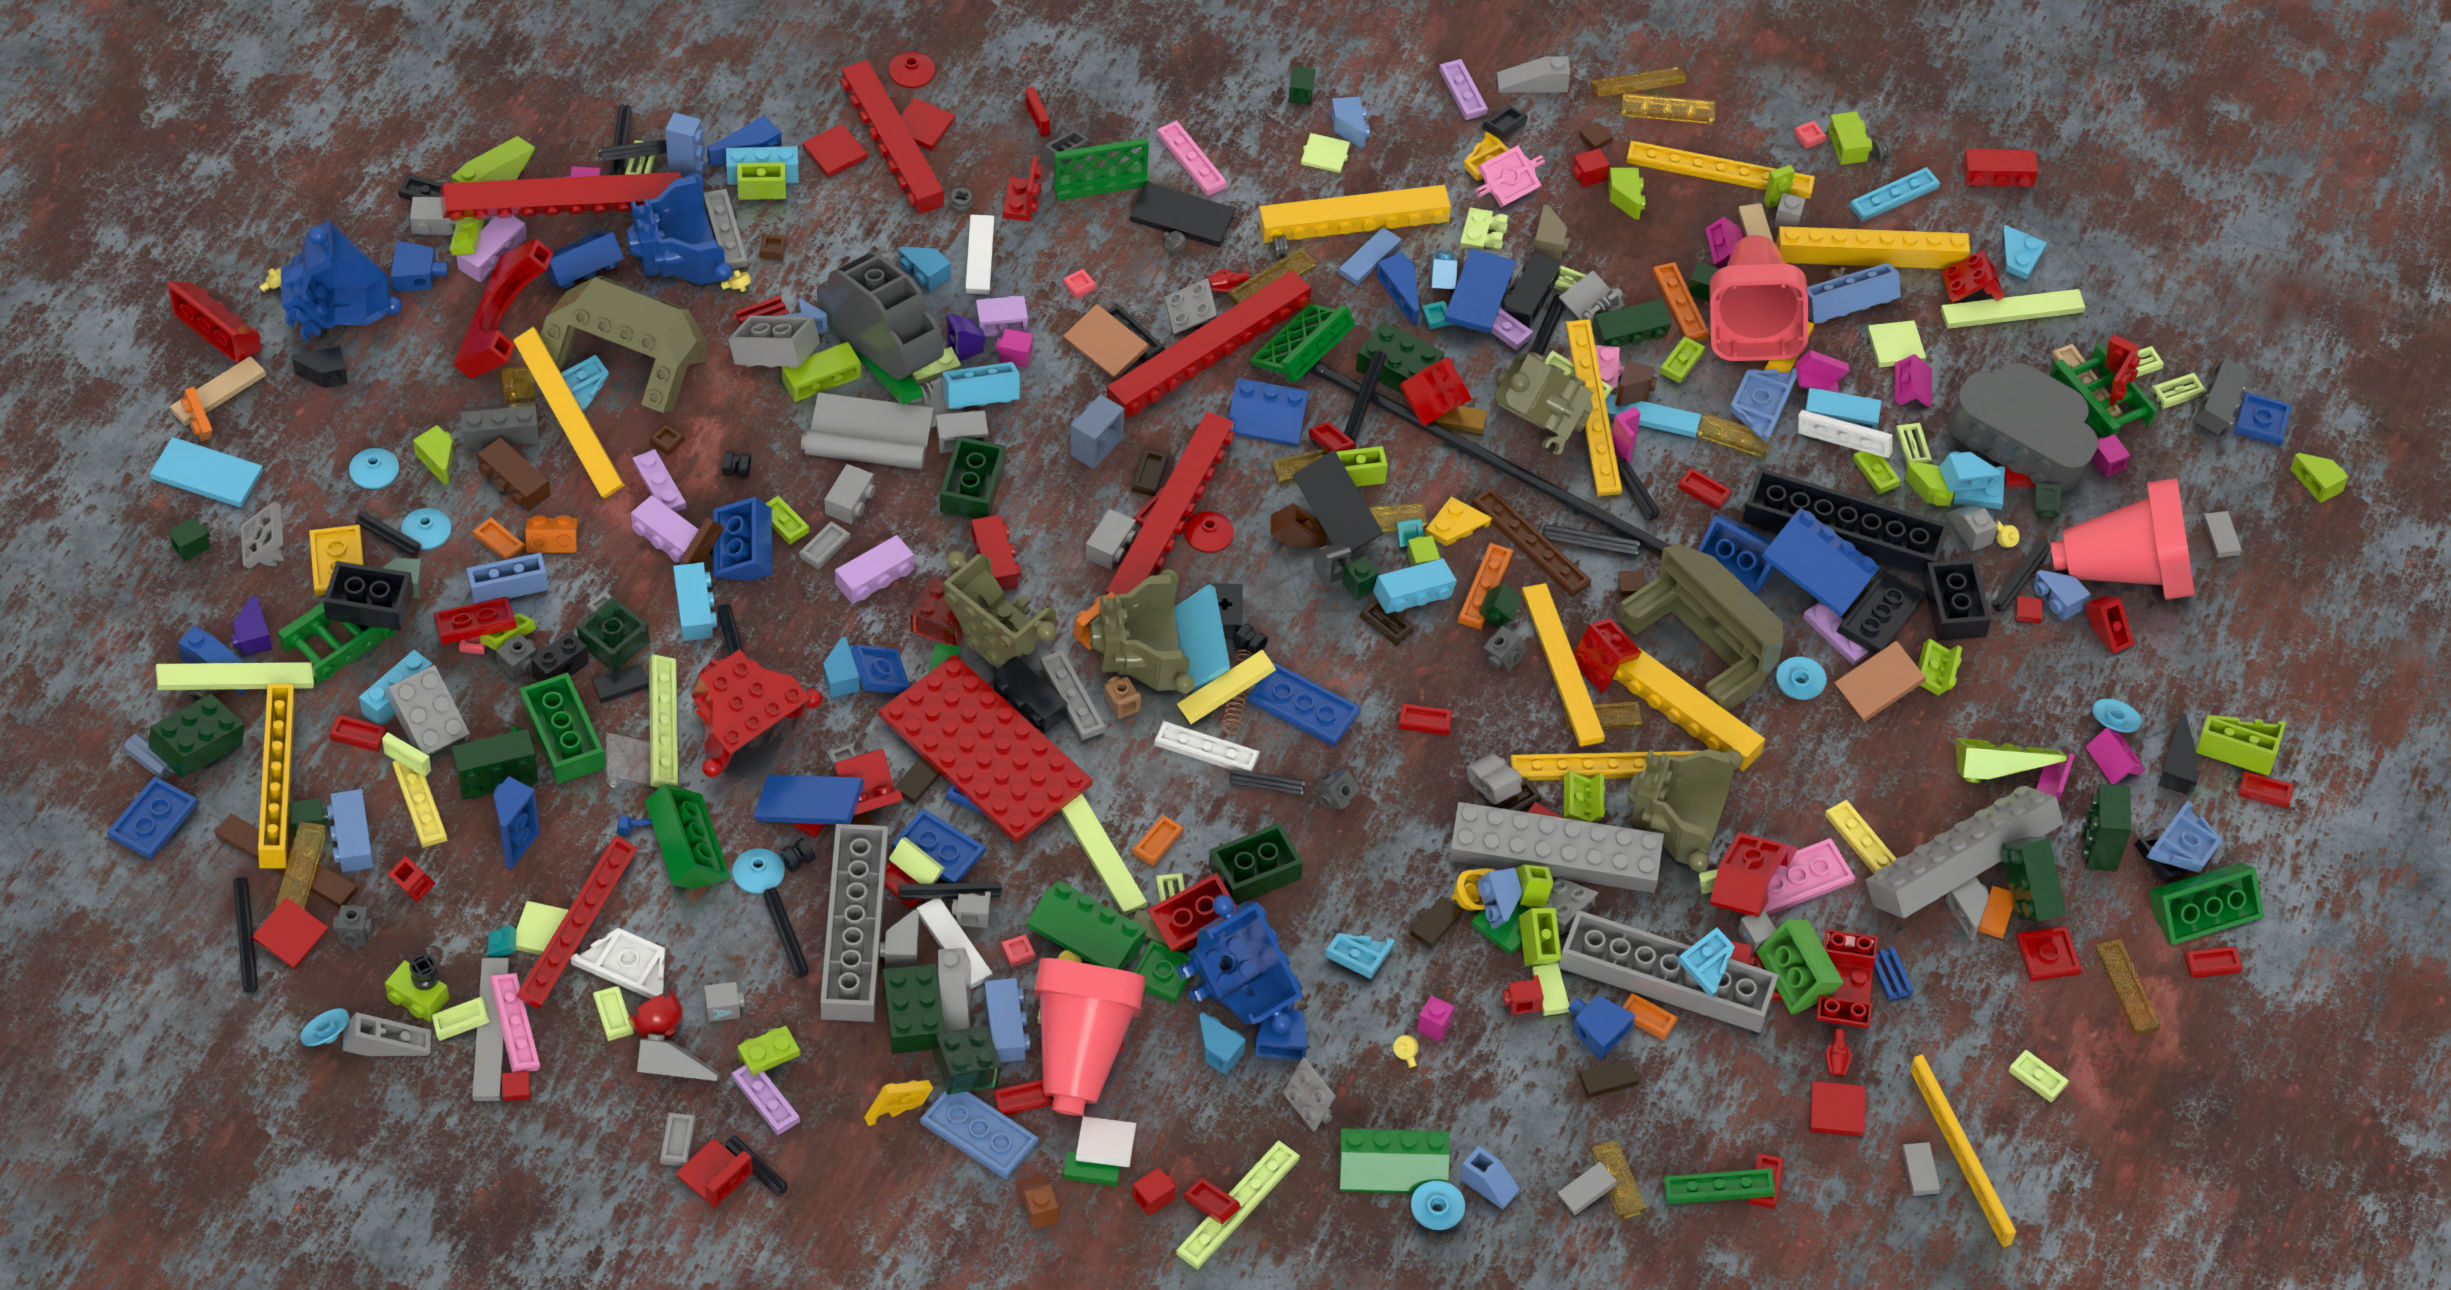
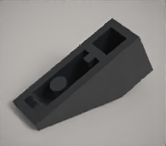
M2181 713L2158 786L2188 795L2190 786L2196 787L2200 772L2196 771L2198 757L2187 716Z

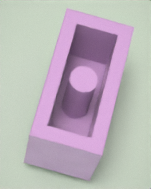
M1024 296L976 300L978 328L983 330L985 337L1003 336L1005 329L1028 333V316Z

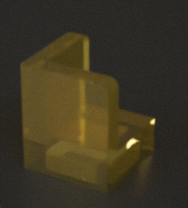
M528 366L501 369L506 403L535 399L532 373Z

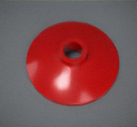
M910 51L895 56L889 64L888 71L890 78L897 85L905 88H919L928 84L933 79L935 65L927 55Z
M1205 511L1193 515L1187 521L1184 534L1187 542L1194 549L1205 553H1215L1224 550L1231 544L1234 537V528L1231 521L1224 515L1213 511Z

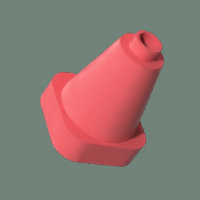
M1752 235L1738 241L1733 247L1727 266L1719 269L1710 280L1711 346L1713 351L1722 359L1728 361L1786 360L1798 356L1807 346L1808 292L1805 274L1798 267L1786 264L1777 245L1767 237Z
M2177 478L2147 482L2148 498L2063 530L2064 540L2051 542L2055 571L2068 570L2069 576H2074L2078 580L2163 585L2165 600L2195 596Z
M1040 958L1034 996L1037 1000H1040L1043 1094L1054 1098L1052 1111L1072 1116H1083L1085 1104L1097 1103L1132 1017H1140L1146 977L1119 969L1062 959Z

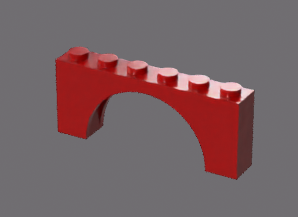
M537 238L499 257L453 363L458 370L470 379L499 367L509 360L515 343L498 330L500 321L519 292L534 278L547 270L554 254Z

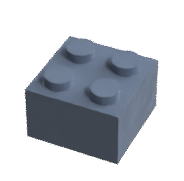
M1101 394L1094 401H1090L1085 411L1079 417L1076 416L1071 422L1070 455L1095 469L1123 439L1124 408Z

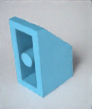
M1952 452L1946 456V459L1939 467L1949 492L1991 488L2001 476L2000 470L1971 452Z

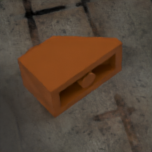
M1042 1175L1017 1181L1016 1186L1031 1230L1057 1224L1058 1205L1049 1182Z

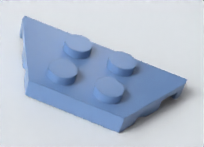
M1792 368V372L1778 373V369H1768L1766 371L1747 370L1731 403L1730 412L1766 443L1769 442L1797 381L1796 368Z
M2187 800L2152 847L2147 857L2200 873L2219 847L2222 839L2210 828L2209 823L2204 817L2197 818L2191 811L2194 805Z

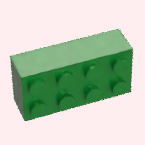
M569 673L520 688L522 708L557 785L605 769L604 750Z

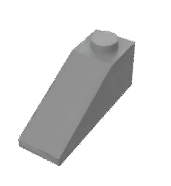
M1545 56L1497 72L1498 93L1568 92L1570 79L1568 56Z
M965 948L938 950V976L945 1035L971 1033V967L969 956Z
M357 1012L343 1029L342 1051L364 1056H428L430 1054L431 1030Z
M648 1034V1038L640 1040L637 1072L718 1081L721 1078L720 1072L674 1042L664 1040V1035Z

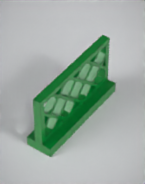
M1148 138L1055 152L1052 185L1057 201L1144 187L1146 182L1149 183L1147 174ZM1142 147L1136 154L1131 152L1134 148ZM1118 151L1115 156H1108L1109 153ZM1095 155L1090 161L1085 159L1087 156ZM1124 156L1129 157V159L1124 163H1121L1119 161ZM1072 159L1066 165L1061 163V160ZM1102 159L1106 161L1101 167L1096 165ZM1079 163L1084 165L1078 171L1073 169Z
M1309 303L1249 359L1251 366L1286 374L1288 381L1296 383L1356 326L1349 307L1340 305L1337 309ZM1311 313H1316V315L1308 317ZM1319 322L1318 324H1314V325H1311V326H1308V327L1306 326V325H1309V324H1312V323ZM1304 336L1303 338L1291 341L1292 339ZM1289 350V352H1286V353H1283V354H1280V355H1276L1277 353H1281V352H1284V351ZM1272 355V357L1262 360L1264 357Z

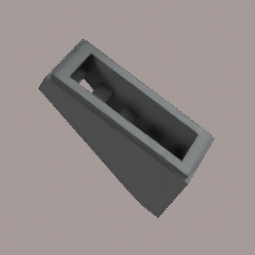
M1073 129L1044 145L1041 161L1054 169L1055 152L1085 148L1091 145V140ZM1072 159L1061 160V163L1066 165Z

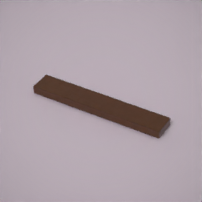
M1491 487L1472 499V505L1478 511L1492 518L1491 523L1572 598L1591 585V579Z
M231 813L215 830L216 837L259 861V829ZM287 846L286 868H271L339 908L341 905H346L358 891L357 885Z

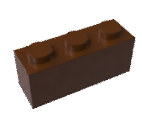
M501 437L477 453L478 469L482 475L490 477L500 491H505L517 506L521 505L527 512L551 496L549 480Z

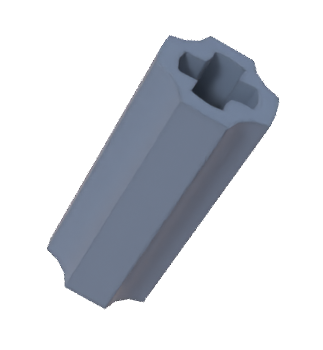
M134 733L124 744L125 752L159 779L166 780L174 771L148 748L149 740L140 733Z

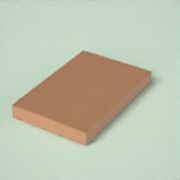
M1098 304L1063 335L1066 342L1115 381L1149 349L1145 341Z
M1895 641L1834 683L1862 721L1866 722L1925 682L1926 677L1901 645Z

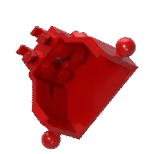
M740 649L726 659L713 658L699 672L698 682L692 694L693 702L698 707L696 714L705 724L704 752L709 758L702 764L704 775L709 778L718 777L722 771L727 769L734 752L786 716L790 719L793 717L800 718L807 708L815 709L819 707L823 701L821 692L814 688L804 691L793 676L761 668L756 661H749Z

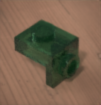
M2035 484L2034 514H2041V518L2053 519L2055 515H2059L2062 512V506H2060L2061 485Z

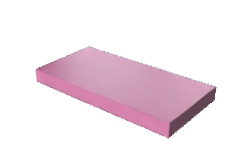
M1831 838L1797 850L1788 867L1779 865L1768 885L1769 901L1764 908L1767 915L1774 914L1855 882V876Z

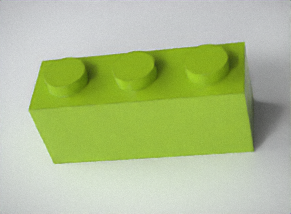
M849 342L835 345L819 353H813L799 367L788 368V366H782V382L794 402L861 378V362Z

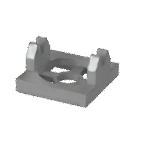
M272 502L241 525L243 566L250 569L259 562L266 566H277V560L284 561V554L278 549L283 545L281 504ZM260 529H262L261 536L258 539H256L257 533ZM271 531L272 538L265 544L264 540ZM256 543L257 551L253 552L252 544Z

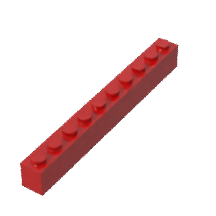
M681 173L443 183L440 189L443 218H450L451 221H460L464 217H474L476 220L488 218V216H498V218L505 219L512 217V215L533 217L536 214L544 213L546 216H556L565 212H569L570 215H579L585 211H593L594 214H602L607 212V210L625 213L632 209L631 202L635 201L636 206L644 205V199H656L675 179L681 178Z
M1291 270L1108 385L1106 398L1124 408V419L1138 414L1142 408L1150 403L1157 402L1161 396L1169 391L1176 390L1183 382L1195 378L1202 370L1214 366L1218 360L1231 355L1240 346L1250 343L1259 334L1269 331L1278 322L1285 321L1297 310L1304 309L1310 303L1311 287L1295 271Z
M1209 411L1206 412L1107 588L1106 595L1111 591L1115 595L1128 594L1149 576H1155L1157 571H1162L1166 562V554H1171L1175 547L1177 534L1182 535L1186 526L1185 520L1187 516L1192 517L1196 508V500L1202 499L1206 490V482L1212 481L1216 471V464L1222 463L1226 453V446H1231L1236 434L1233 432L1234 421Z

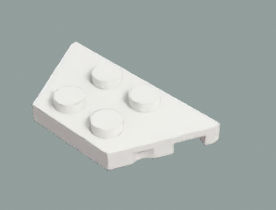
M620 928L610 932L604 939H599L590 945L591 948L581 955L576 953L571 957L572 965L649 999L663 993L665 948Z

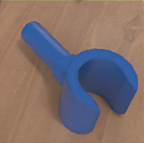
M623 815L618 819L617 834L622 836L629 835L631 827L652 825V821L650 818L632 820L631 817Z

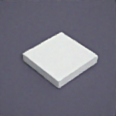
M1083 1116L1076 1161L1130 1167L1136 1123Z

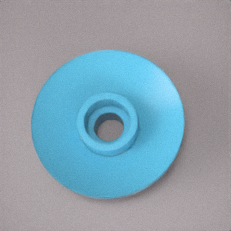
M366 449L358 453L350 462V477L354 483L362 488L380 489L388 486L397 478L399 462L394 454L385 449Z
M418 509L407 515L403 520L401 533L419 542L422 546L420 550H431L443 545L448 540L451 534V522L443 512L437 509Z
M1792 657L1783 661L1777 669L1776 682L1783 693L1799 700L1815 698L1822 693L1826 686L1827 678L1824 669L1810 658Z
M2101 699L2093 705L2092 712L2095 718L2110 729L2119 732H2134L2141 726L2142 720L2138 712L2121 701Z
M756 848L742 853L735 860L732 874L735 883L742 890L752 894H763L766 889L777 888L781 884L785 875V867L781 858L773 851Z
M338 1008L326 1011L315 1017L302 1030L300 1035L301 1042L306 1046H316L335 1041L339 1037V1033L349 1022L350 1016L345 1009Z
M1430 1181L1419 1186L1414 1192L1411 1199V1210L1415 1219L1421 1225L1433 1230H1445L1460 1222L1465 1212V1200L1462 1193L1452 1184L1444 1181ZM1434 1208H1440L1442 1211H1441V1212H1437V1211H1434L1433 1209H1434Z

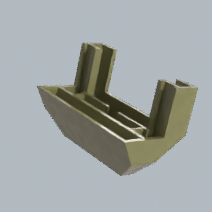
M602 276L594 277L566 291L546 316L540 335L559 369L566 368L577 329L655 358L641 405L662 413L674 411L688 365L706 362L708 340L688 309Z
M1679 544L1663 548L1658 578L1623 600L1620 604L1618 621L1634 636L1672 611L1730 666V668L1706 683L1705 690L1709 693L1707 697L1727 712L1756 693L1779 661L1783 645L1782 620L1715 557Z

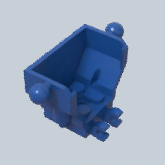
M693 172L685 178L675 179L656 199H644V205L636 206L635 201L631 202L633 225L626 232L630 255L640 258L645 277L658 274L662 277L673 275L699 285L726 281L731 278L733 274L732 266L725 262L724 248L714 240L704 209V178L701 174Z
M330 220L321 225L313 226L305 236L300 254L292 258V263L281 268L282 307L286 311L285 322L293 328L295 320L301 323L300 335L307 342L310 341L309 336L311 333L319 336L323 327L328 329L335 325H370L383 318L386 313L397 315L402 310L401 300L396 296H389L388 276Z
M1228 895L1217 896L1213 901V909L1220 917L1198 929L1197 946L1188 952L1191 960L1176 968L1180 978L1184 976L1188 978L1197 972L1202 981L1201 984L1187 991L1191 1000L1200 1001L1209 995L1210 999H1217L1220 1004H1225L1244 1024H1255L1272 1015V1029L1279 1034L1288 1032L1291 1029L1292 1020L1281 1009L1303 997L1300 990L1301 983L1292 974L1289 967V958L1281 951L1277 943L1278 936L1269 927L1265 919L1267 914L1264 908L1258 902H1244L1234 908V902ZM1223 957L1225 963L1224 967L1220 969L1219 964Z

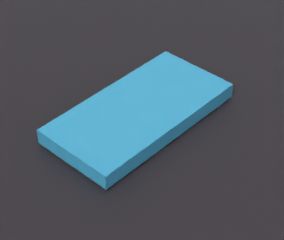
M172 437L150 472V477L153 480L242 508L263 473V466Z
M1210 584L1174 607L1180 650L1184 651V656L1189 658L1188 674L1193 677L1195 682L1194 688L1190 691L1192 693H1195L1230 670L1216 589Z

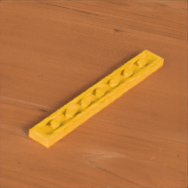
M1636 141L1630 142L1626 161L1628 164L1766 190L1770 171L1776 170L1775 168ZM1794 173L1790 195L1811 199L1815 176Z
M1590 319L1567 321L1566 331L1575 377L1586 382L1584 387L1594 392L1590 398L1593 409L1584 429L1597 497L1619 495L1622 493L1591 321Z
M532 327L513 340L590 478L601 497L606 499L625 486L537 329Z
M1547 584L1522 587V596L1579 746L1604 742L1603 730Z
M1700 751L1653 752V754L1661 757L1663 753L1667 754V756L1683 757ZM1648 752L1511 755L1510 766L1513 770L1516 769L1520 773L1522 781L1525 779L1528 781L1564 780V775L1569 771L1592 779L1598 773L1604 775V779H1633L1635 773L1646 769Z
M1923 1054L1914 1057L1910 1073L2001 1246L2012 1245L2016 1234L2013 1224Z

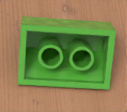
M1787 919L1756 951L1765 969L1779 974L1776 988L1791 1014H1797L1816 1005L1819 995L1830 997L1844 983L1808 920Z

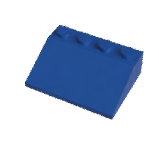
M1802 508L1794 514L1761 555L1762 558L1840 617H1842L1880 569L1872 558L1864 556L1855 549L1852 543L1843 540L1832 528L1823 525L1811 512L1805 511Z

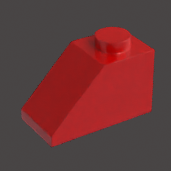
M2105 595L2085 604L2091 628L2111 653H2117L2134 645L2121 598Z

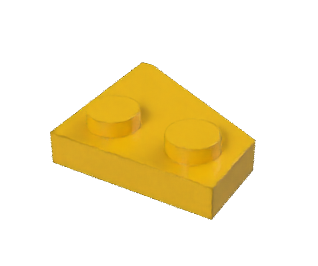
M1486 131L1482 142L1477 143L1473 152L1464 160V168L1476 181L1482 180L1484 178L1477 167L1509 149L1498 138Z
M1451 496L1426 528L1425 535H1433L1435 541L1448 546L1459 538H1465L1473 534V530L1481 526L1485 528L1490 526L1492 518Z
M912 1080L908 1083H890L885 1085L864 1117L868 1126L876 1124L877 1118L889 1112L890 1116L894 1117L906 1110L923 1105L933 1090L930 1081Z

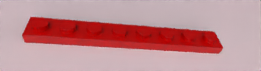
M617 835L614 836L516 996L517 998L540 1010L632 860L638 847Z

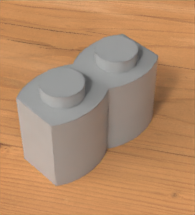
M1490 754L1466 766L1470 784L1477 791L1482 792L1495 805L1522 792V777L1516 769L1513 770L1507 766L1506 761L1502 757L1499 758L1495 754Z

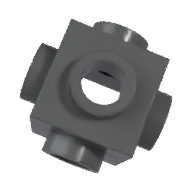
M1504 626L1483 647L1488 655V662L1495 668L1502 667L1508 672L1514 665L1519 663L1522 656L1528 650L1521 636Z
M519 633L514 638L506 640L502 647L496 650L498 665L515 680L523 673L532 670L531 658L537 654L538 649L531 639L526 640Z
M1333 769L1331 772L1324 774L1320 778V782L1313 788L1318 795L1321 805L1326 809L1339 810L1346 808L1351 803V799L1361 790L1348 769Z
M356 904L350 906L341 905L339 915H335L333 921V930L338 933L339 944L366 946L368 934H371L373 930V918H369L367 907Z

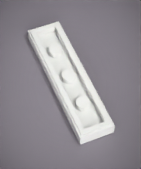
M970 215L966 294L990 295L994 216Z
M1801 410L1798 415L1799 434L1889 458L1892 454V434Z
M1163 721L1154 746L1223 768L1251 772L1254 770L1260 751Z
M933 899L916 908V910H919L920 919L941 949L965 948L970 959L971 989L993 978V973L941 899Z

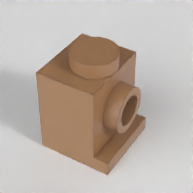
M1115 676L1107 682V685L1104 687V698L1117 719L1141 710V695L1139 692L1137 693L1128 677L1121 679L1119 676Z

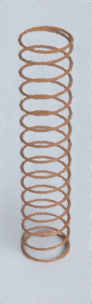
M1236 651V652H1235V657H1234V663H1236V661H1239V660H1240L1241 662L1245 661L1246 659H1239V658L1236 656V653L1238 652V651ZM1246 690L1245 693L1238 694V695H1244L1245 698H1246V695H1245V694L1247 693V690ZM1230 702L1229 704L1237 705L1240 703ZM1229 707V709H1232V710H1234V711H1241V712H1242V710H1243V709L1240 710V709H1238V708H1230V707ZM1224 712V717H1223V722H1222V727H1221L1222 730H1223L1225 724H1226V725H1228V724L1236 725V724H1234V723H1226L1225 721H1227V720H1230V721H1233V722H1239V723H1240L1239 726H1241V722H1240L1241 720L1238 721V720H1236V719H1228V718H1227L1226 720H1224V718L1227 716V715H1225V712ZM1242 712L1241 715L1235 714V715H1232V716H1240V717H1241V716L1243 715V712ZM1239 728V730H1238L1237 732L1228 731V732H1226V733H1228V734H1236V733H1238V732L1240 731V728Z

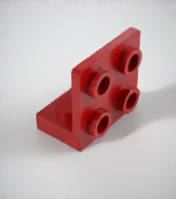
M1033 155L1029 179L1009 177L1003 208L1004 219L1031 222L1032 213H1037L1038 199L1035 197L1040 195L1042 181L1038 180L1041 179L1042 165H1038V156Z
M1984 250L1972 254L1941 272L1952 303L1984 288L1987 295L1992 294L1996 302L2005 298L1996 268Z
M2115 334L2109 340L2105 368L2117 374L2113 380L2109 405L2112 407L2115 406L2118 400L2122 401L2128 389L2126 386L2129 382H2134L2138 374L2136 368L2141 359L2138 356L2139 345Z
M1449 357L1431 364L1400 384L1422 426L1428 425L1448 411L1472 400Z
M1611 618L1589 624L1573 655L1580 671L1600 693L1606 692L1620 664L1638 659L1641 650Z
M877 749L834 763L837 777L862 778L865 783L854 815L903 800L901 791L894 788L883 749Z
M712 1139L683 1165L676 1174L681 1181L715 1208L753 1173L752 1157L745 1151L736 1157L716 1139Z

